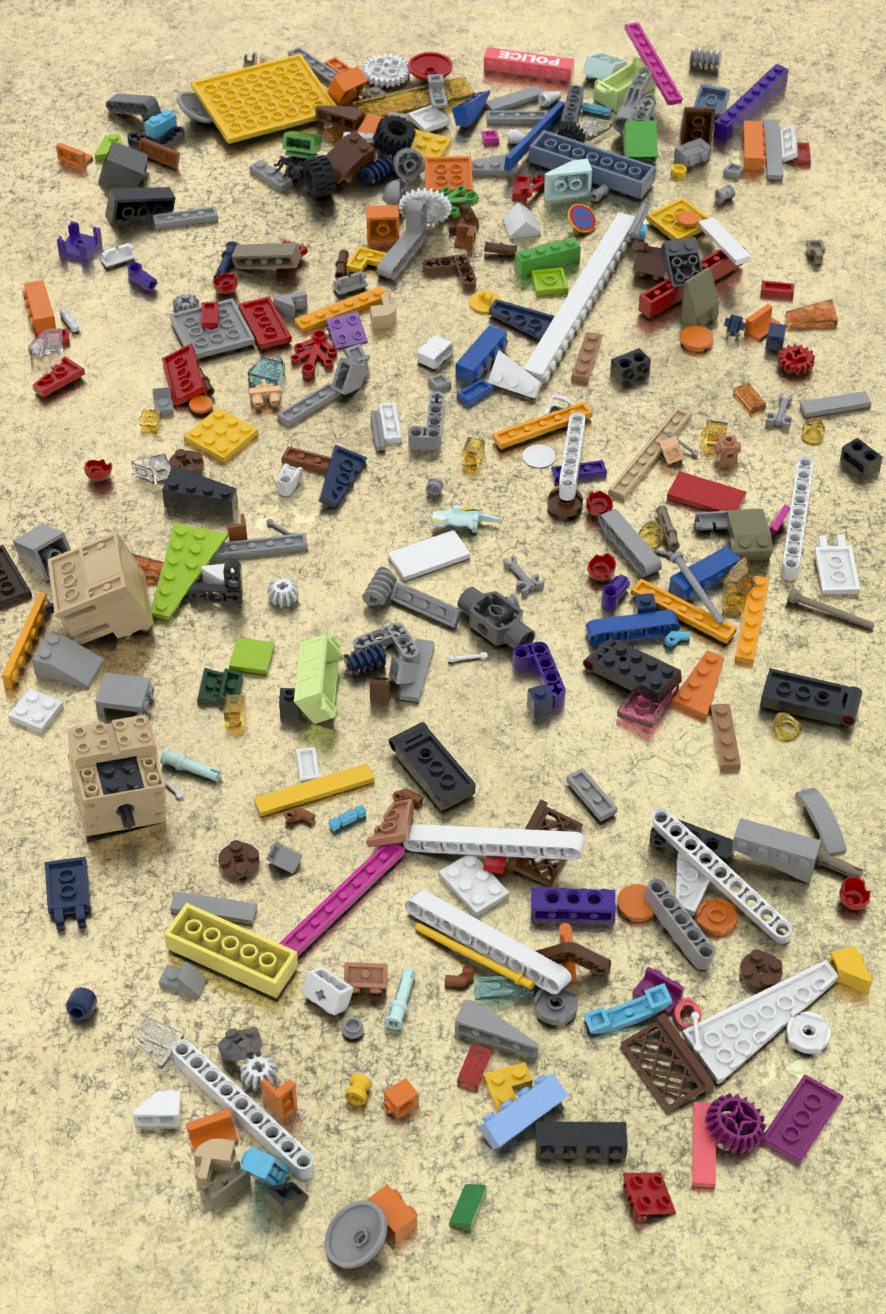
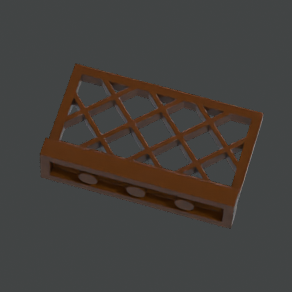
M541 799L525 827L526 830L548 831L560 827L561 831H566L564 826L570 825L577 828L575 832L579 833L583 824L547 807L548 802ZM547 815L554 817L557 823L548 824L546 820ZM509 857L505 868L506 871L513 873L515 870L550 888L565 861L564 859H559V862L551 863L550 859H545L547 865L538 866L535 861L537 858ZM530 860L534 868L527 869L521 866V863ZM549 869L552 877L548 879L542 876L540 871Z
M665 1013L658 1016L657 1021L620 1042L621 1047L668 1113L703 1092L707 1094L714 1090L712 1078ZM656 1029L660 1033L659 1041L647 1039L648 1034ZM634 1042L643 1043L641 1052L631 1051L628 1046ZM646 1044L658 1046L656 1055L644 1053ZM661 1047L672 1050L671 1058L659 1056ZM643 1058L654 1060L652 1069L642 1067ZM657 1062L670 1063L668 1072L656 1070ZM673 1064L684 1067L683 1075L671 1073ZM654 1075L666 1077L665 1085H655L653 1082ZM669 1079L682 1080L680 1089L668 1087ZM685 1081L695 1082L698 1087L693 1091L683 1090ZM666 1092L678 1094L677 1100L668 1104L665 1100Z

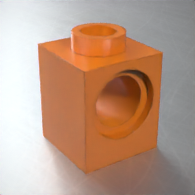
M406 1078L384 1091L383 1106L396 1119L419 1105V1093Z

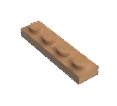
M586 332L571 380L588 383L603 334Z
M710 704L720 770H739L741 762L730 704Z

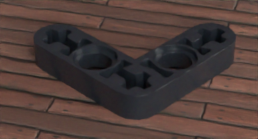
M175 126L158 140L139 132L128 133L127 140L130 146L138 149L140 138L143 137L172 149L184 139L185 134L182 127Z
M234 559L227 560L223 570L224 584L194 583L190 586L189 597L194 601L241 602L244 592L241 563ZM229 580H236L238 583H231ZM212 592H219L220 595H215Z

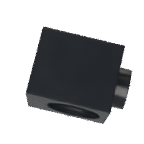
M280 688V718H300V708L294 702L295 688Z

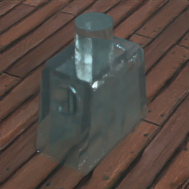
M278 355L274 356L273 359L262 357L248 370V385L256 387V385L262 384V379H265L266 384L273 383V386L280 385L281 387L285 378V363L282 357Z

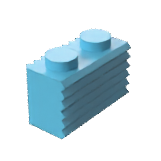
M167 109L156 116L150 117L149 120L144 122L146 136L158 140L171 128L177 126L176 114Z

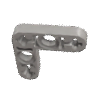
M392 623L358 636L353 640V647L356 653L358 649L364 650L366 646L371 648L372 644L378 645V643H381L382 647L393 643L404 662L417 663L420 660L419 648L402 623ZM377 637H384L382 640H375ZM401 642H409L406 645H400Z

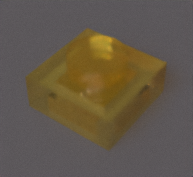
M143 409L139 425L157 428L161 416L160 411Z
M723 595L722 614L741 615V596Z

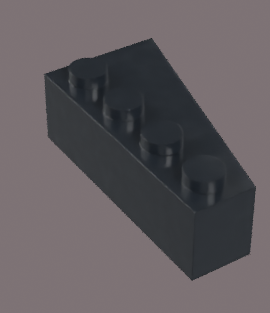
M170 187L109 189L105 216L112 227L116 226V223H128L132 219H144L148 215L174 211L176 197Z
M172 465L162 488L164 505L228 516H234L238 506L237 488Z

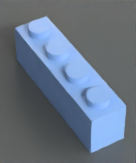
M542 1074L533 1081L535 1083L533 1087L529 1089L526 1086L517 1092L518 1098L514 1101L508 1099L499 1106L501 1109L499 1112L494 1114L492 1111L482 1118L484 1123L479 1125L478 1128L492 1149L502 1146L568 1097V1094L554 1074L547 1077L545 1074Z

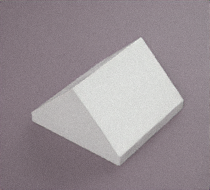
M519 202L502 217L510 239L541 235L534 213Z

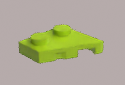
M120 133L104 136L94 153L95 160L106 158L112 141L122 144Z

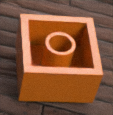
M358 66L350 67L344 73H338L333 77L332 83L328 86L327 93L337 106H341L359 97L358 92L364 89L368 79Z
M398 205L366 206L367 244L396 243L399 239Z

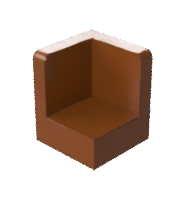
M457 224L454 246L473 249L476 240V226Z
M244 513L240 514L241 524L227 525L229 542L247 540Z

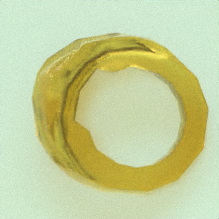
M817 417L807 420L802 427L803 438L811 443L820 441L825 435L823 422ZM810 428H817L820 435L817 438H810L806 432Z
M651 521L642 526L639 530V535L643 539V536L649 531L655 532L657 539L652 543H647L649 547H654L660 543L663 532L656 521Z
M778 713L773 719L772 726L784 737H796L801 732L799 721L789 714ZM780 722L793 724L796 731L793 733L784 731L779 726Z

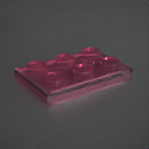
M679 685L659 704L631 691L617 710V717L653 728L679 692Z

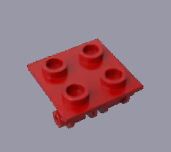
M623 1173V1188L626 1190L630 1206L633 1207L635 1219L642 1222L647 1219V1214H676L662 1173Z

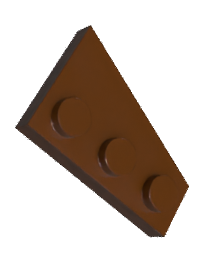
M468 203L451 204L459 209L460 215L457 218H452L449 215V233L457 232V224L479 227V221Z

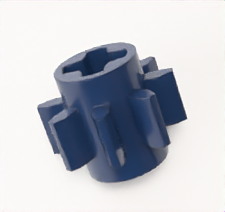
M731 315L730 318H726L724 326L727 327L726 331L734 334H739L741 330L744 331L746 323L742 321L743 317Z

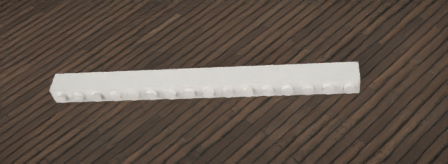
M618 212L524 366V370L542 382L540 387H542L545 381H548L551 370L554 371L557 360L561 359L563 350L567 349L569 340L573 339L575 330L579 329L581 320L585 319L587 310L591 309L593 300L597 299L599 290H602L604 286V281L608 280L610 271H613L616 261H619L621 253L625 252L627 243H630L632 239L631 236H628V232L635 216Z

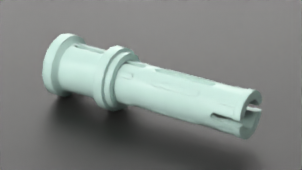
M165 748L161 755L160 764H168L175 767L178 771L186 770L215 782L220 777V769L187 758L186 754H177L172 752L171 749Z
M410 968L403 969L395 998L388 1007L390 1010L389 1014L384 1019V1025L392 1030L402 1029V1019L408 1010L407 999L416 972H413Z

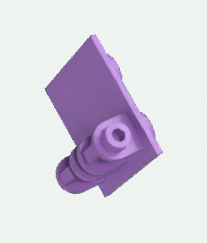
M358 311L326 319L328 324L327 331L331 333L336 349L368 342Z

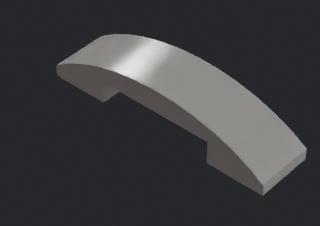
M443 74L428 75L431 107L448 108Z
M816 788L796 792L795 795L802 809L808 811L820 835L819 840H821L823 849L828 851L830 855L846 852L847 848L838 822L822 794Z

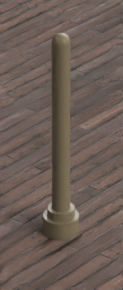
M791 588L787 597V602L798 604L800 602L868 629L874 628L873 622L802 596V593L797 589Z

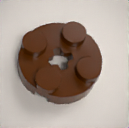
M178 449L168 461L169 471L172 465L199 475L204 471V460L199 452Z
M558 487L549 493L547 507L559 519H566L583 510V496L576 490L573 500H562L559 497Z
M239 840L232 841L219 854L218 863L221 873L232 880L252 877L260 866L258 850L248 843ZM243 859L244 862L235 863V860Z
M758 949L752 950L750 954L742 959L739 974L742 977V982L746 987L757 992H762L780 983L783 974L781 960L770 953ZM757 969H763L766 973L758 974Z

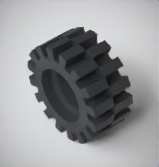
M571 122L565 123L557 133V135L563 137L571 135L576 141L582 143L586 140V134L583 133L584 129H579L581 126H575L576 123L572 125Z

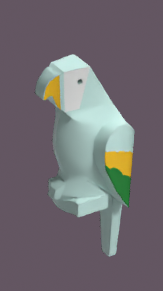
M455 505L448 510L433 512L432 524L434 526L467 527L474 533L477 531L478 523L482 521L500 523L501 518L483 514L482 510Z

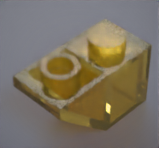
M744 556L721 580L729 595L745 597L756 585L754 570Z

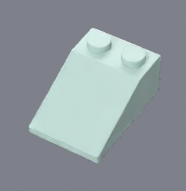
M599 52L587 56L582 73L586 74L587 78H598L602 81L625 67L628 61Z
M588 159L572 160L546 173L544 201L590 196L592 168Z

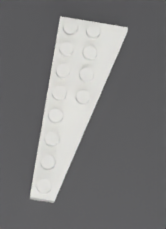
M824 960L699 1022V1044L702 1045V1051L695 1053L717 1085L720 1084L782 1030L793 1016H798L838 980L839 975L828 961ZM694 1025L682 1031L683 1038L692 1050L695 1044Z

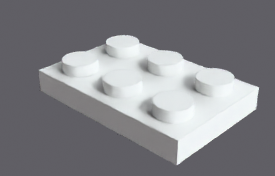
M466 855L440 870L439 877L475 917H478L509 898V892L491 872L483 870L484 864L475 855Z

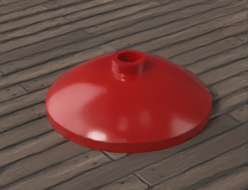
M437 52L417 54L408 62L409 72L414 77L423 81H428V75L443 74V78H445L453 69L451 59Z

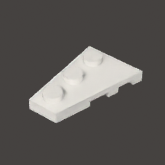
M498 350L488 383L536 399L542 382Z
M678 852L675 896L688 914L695 916L711 881ZM704 860L700 861L703 864H709V862Z

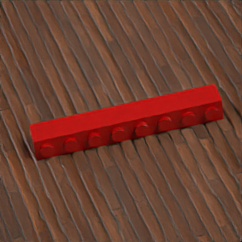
M721 249L701 259L702 269L704 270L709 267L714 281L743 265L736 266ZM669 278L640 294L638 311L649 319L683 300L684 287L673 288Z

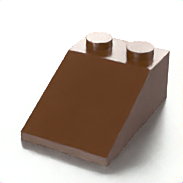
M684 107L680 126V146L702 138L711 147L715 107Z
M356 130L343 137L326 154L333 167L336 183L339 184L359 172L361 167H365L367 164L375 161V149Z

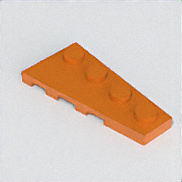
M707 650L672 699V705L707 720L724 657Z

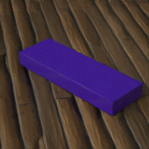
M603 460L580 463L578 480L607 477V470ZM562 465L551 466V473L555 483L560 481Z

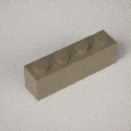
M298 243L237 244L231 257L236 270L297 268L301 252Z

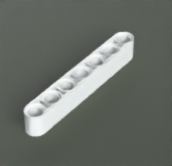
M572 413L569 417L559 481V497L565 501L573 500L576 495L585 434V415L582 413Z

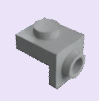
M360 344L344 350L347 358L356 359L365 365L368 364L370 355H365Z

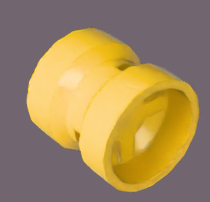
M353 1074L350 1077V1087L346 1089L344 1098L352 1104L363 1105L366 1102V1092L370 1090L372 1081L365 1075Z

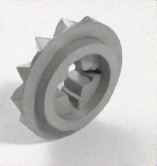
M190 293L176 296V299H173V308L177 312L199 307V299L195 295L191 296Z

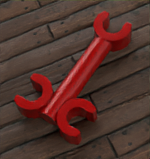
M538 174L537 178L533 177L532 183L534 185L522 187L520 194H527V198H531L533 192L545 187L544 176Z

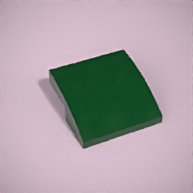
M204 668L196 702L224 706L237 705L243 673L227 668L224 669L223 673Z

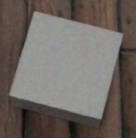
M730 162L724 169L723 175L738 179L744 172V167Z
M443 373L428 378V384L435 391L440 392L451 387V381Z

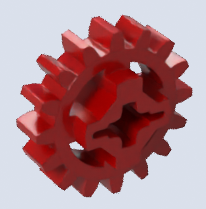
M788 344L787 348L782 347V350L779 351L778 363H780V367H784V371L790 370V373L796 372L797 374L800 371L806 373V370L810 371L811 367H814L815 355H813V351H808L809 347L803 348L802 344L800 346L794 344L792 347Z

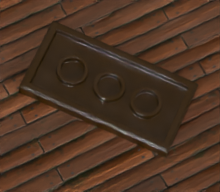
M0 545V608L32 596L28 585L4 545Z

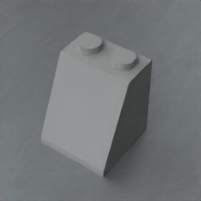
M41 524L13 540L19 557L46 582L50 580L47 559L71 550L64 532L45 524Z

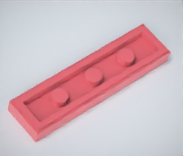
M693 1103L692 1186L715 1188L716 1139L709 1138L711 1131L706 1130L707 1123L704 1122L707 1115L706 1111L711 1103Z

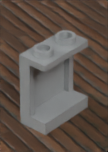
M105 672L95 700L97 714L105 715L107 708L133 711L138 714L142 713V715L143 713H148L149 699L153 698L154 686H151V679Z

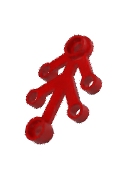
M323 330L314 331L311 339L294 345L296 354L291 355V364L299 365L301 359L310 356L308 363L303 364L301 367L302 375L305 378H312L314 376L317 356L324 362L325 369H332L334 367V360L331 358L337 357V349L327 342L328 336ZM313 345L312 348H309V349H307V350H304V348ZM321 345L327 350V355L320 349Z

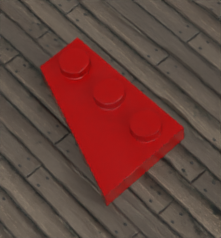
M64 356L59 365L55 364L50 373L44 374L32 385L33 389L42 397L50 395L55 390L85 374L84 368Z

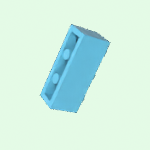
M250 1146L249 1151L244 1152L241 1158L242 1165L240 1168L254 1179L269 1186L284 1184L290 1171L276 1157Z

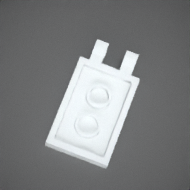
M826 535L819 536V543L815 547L814 554L822 595L859 594L860 586L852 546H846L845 535H837L835 546L827 545Z

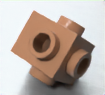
M736 435L718 436V442L714 448L719 464L737 463L738 453L741 452V443L737 442Z

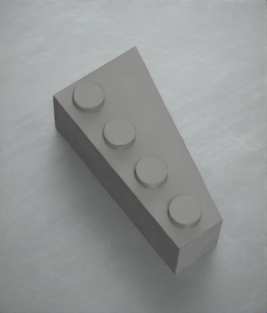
M740 818L734 835L732 849L810 884L821 840Z

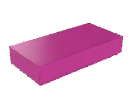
M786 504L775 514L769 524L771 536L778 530L790 511V507Z

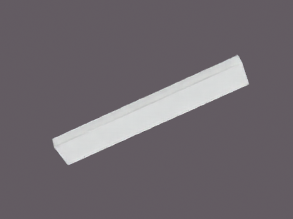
M713 217L698 222L701 230L736 266L751 261V255Z

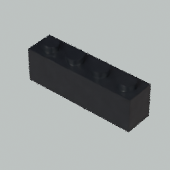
M536 1121L535 1157H542L544 1159H551L553 1157H564L566 1159H574L576 1157H587L589 1159L610 1157L611 1159H620L627 1156L626 1122Z

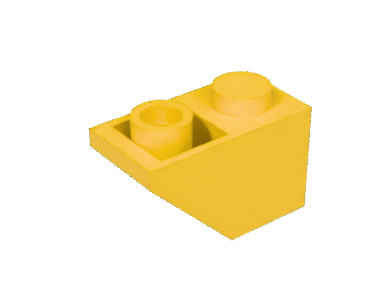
M853 946L831 952L829 964L839 975L837 982L860 992L869 993L873 977L871 972L867 971L864 965V958L861 953H858L856 947Z

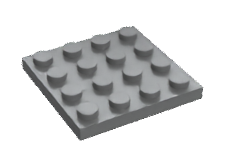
M233 298L218 302V328L202 329L201 306L169 314L170 321L183 346L192 343L197 359L255 344V339Z

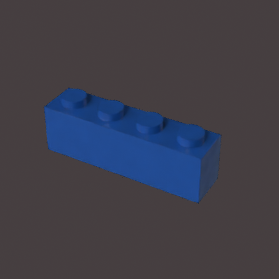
M489 325L457 361L455 377L471 383L480 378L483 371L489 368L491 362L496 359L498 350L502 351V349L506 348L508 344L507 332Z
M725 546L688 568L703 590L707 591L730 576L736 575L740 571L741 558L728 546ZM682 571L670 577L669 590L676 597L687 601L697 595Z

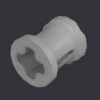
M727 185L721 190L717 189L714 194L715 199L719 203H723L728 198L732 199L735 197V189L732 185Z

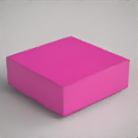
M497 130L482 131L484 145L499 143Z

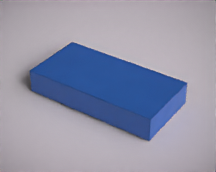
M481 378L457 393V399L469 407L493 392L494 387Z

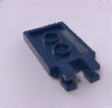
M86 856L44 862L48 913L51 916H55L56 929H65L64 915L76 913L78 927L86 926L85 912L91 908Z

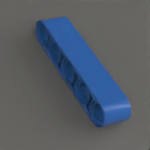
M662 610L594 619L587 622L585 628L590 643L600 645L607 638L617 639L622 642L667 636L671 631H679L680 626L673 610Z

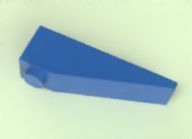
M490 90L477 92L451 108L456 126L468 127L471 125V122L477 119L491 93Z

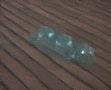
M505 976L474 978L475 1000L515 999L526 995H534V987L530 990L522 985L518 986L514 984L513 980Z

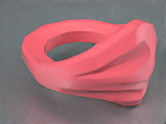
M686 997L675 1005L673 1016L680 1028L687 1029L693 1026V1024H685L681 1020L680 1011L683 1009V1006H691L699 1014L698 1023L701 1021V1009L691 998Z

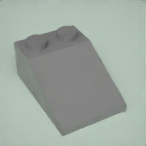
M48 632L32 661L35 675L89 688L104 659L65 636Z

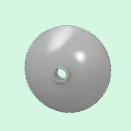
M183 91L178 94V106L189 119L199 123H214L195 93Z
M367 1200L355 1201L342 1208L334 1216L326 1232L325 1250L329 1259L337 1266L348 1269L362 1266L370 1261L378 1253L386 1238L387 1218L384 1211L377 1204Z

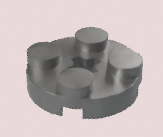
M567 986L558 994H551L541 988L534 1000L535 1015L545 1023L558 1027L565 1026L577 1013L578 1002L575 998V993ZM558 1001L560 1002V1007H553L550 1003Z
M257 1027L242 1030L233 1028L225 1032L226 1036L219 1042L218 1050L221 1057H224V1060L239 1061L246 1059V1054L253 1051V1054L257 1053L261 1049L263 1042Z

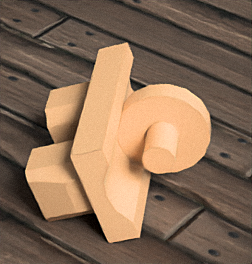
M262 379V384L256 385V388L249 389L250 401L253 402L255 408L262 407L263 400L268 399L270 400V405H279L281 398L280 385L266 384V380Z

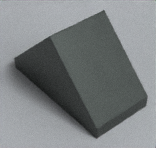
M294 1182L271 1186L266 1190L267 1207L283 1221L309 1197Z

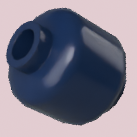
M78 987L71 992L66 1002V1010L76 1020L87 1019L92 1015L97 1005V997L90 989Z

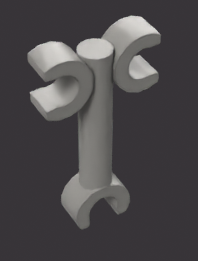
M780 393L779 402L781 404L776 415L774 412H768L766 425H781L784 429L790 428L792 417L784 416L787 405L792 403V394L788 398H784L783 393Z
M515 555L511 556L512 562L503 559L504 567L512 569L522 580L516 583L517 590L523 588L521 590L522 596H526L529 590L532 591L544 587V580L538 581L539 574H534L530 579L517 565V557Z

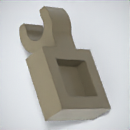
M379 87L358 92L362 97L358 99L361 104L367 101L374 103L386 98V94Z
M806 240L805 246L808 255H814L815 264H822L821 257L825 254L823 241Z

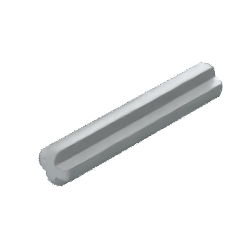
M647 203L641 204L629 229L628 236H631V238L637 237L648 214L650 205H647Z
M372 411L370 418L376 450L384 451L385 441L380 413Z

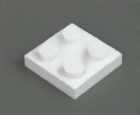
M431 105L408 113V118L424 132H431L450 124V118L439 108H432Z
M29 688L8 714L10 721L43 733L63 708V701Z

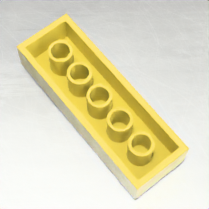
M188 903L184 905L164 933L166 949L275 998L279 996L298 967L296 951Z

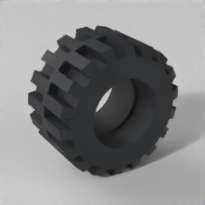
M387 115L384 118L382 117L378 123L374 135V143L377 144L376 147L378 149H381V152L394 157L401 149L411 148L416 133L415 127L404 117Z
M325 155L305 159L303 174L310 194L314 198L334 194L336 179L329 159Z

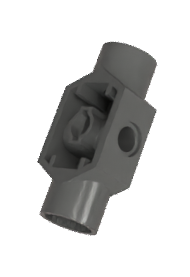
M472 586L467 588L459 597L457 606L469 615V626L494 645L508 644L514 649L519 645L533 643L535 631L523 623V610L497 591L483 594Z

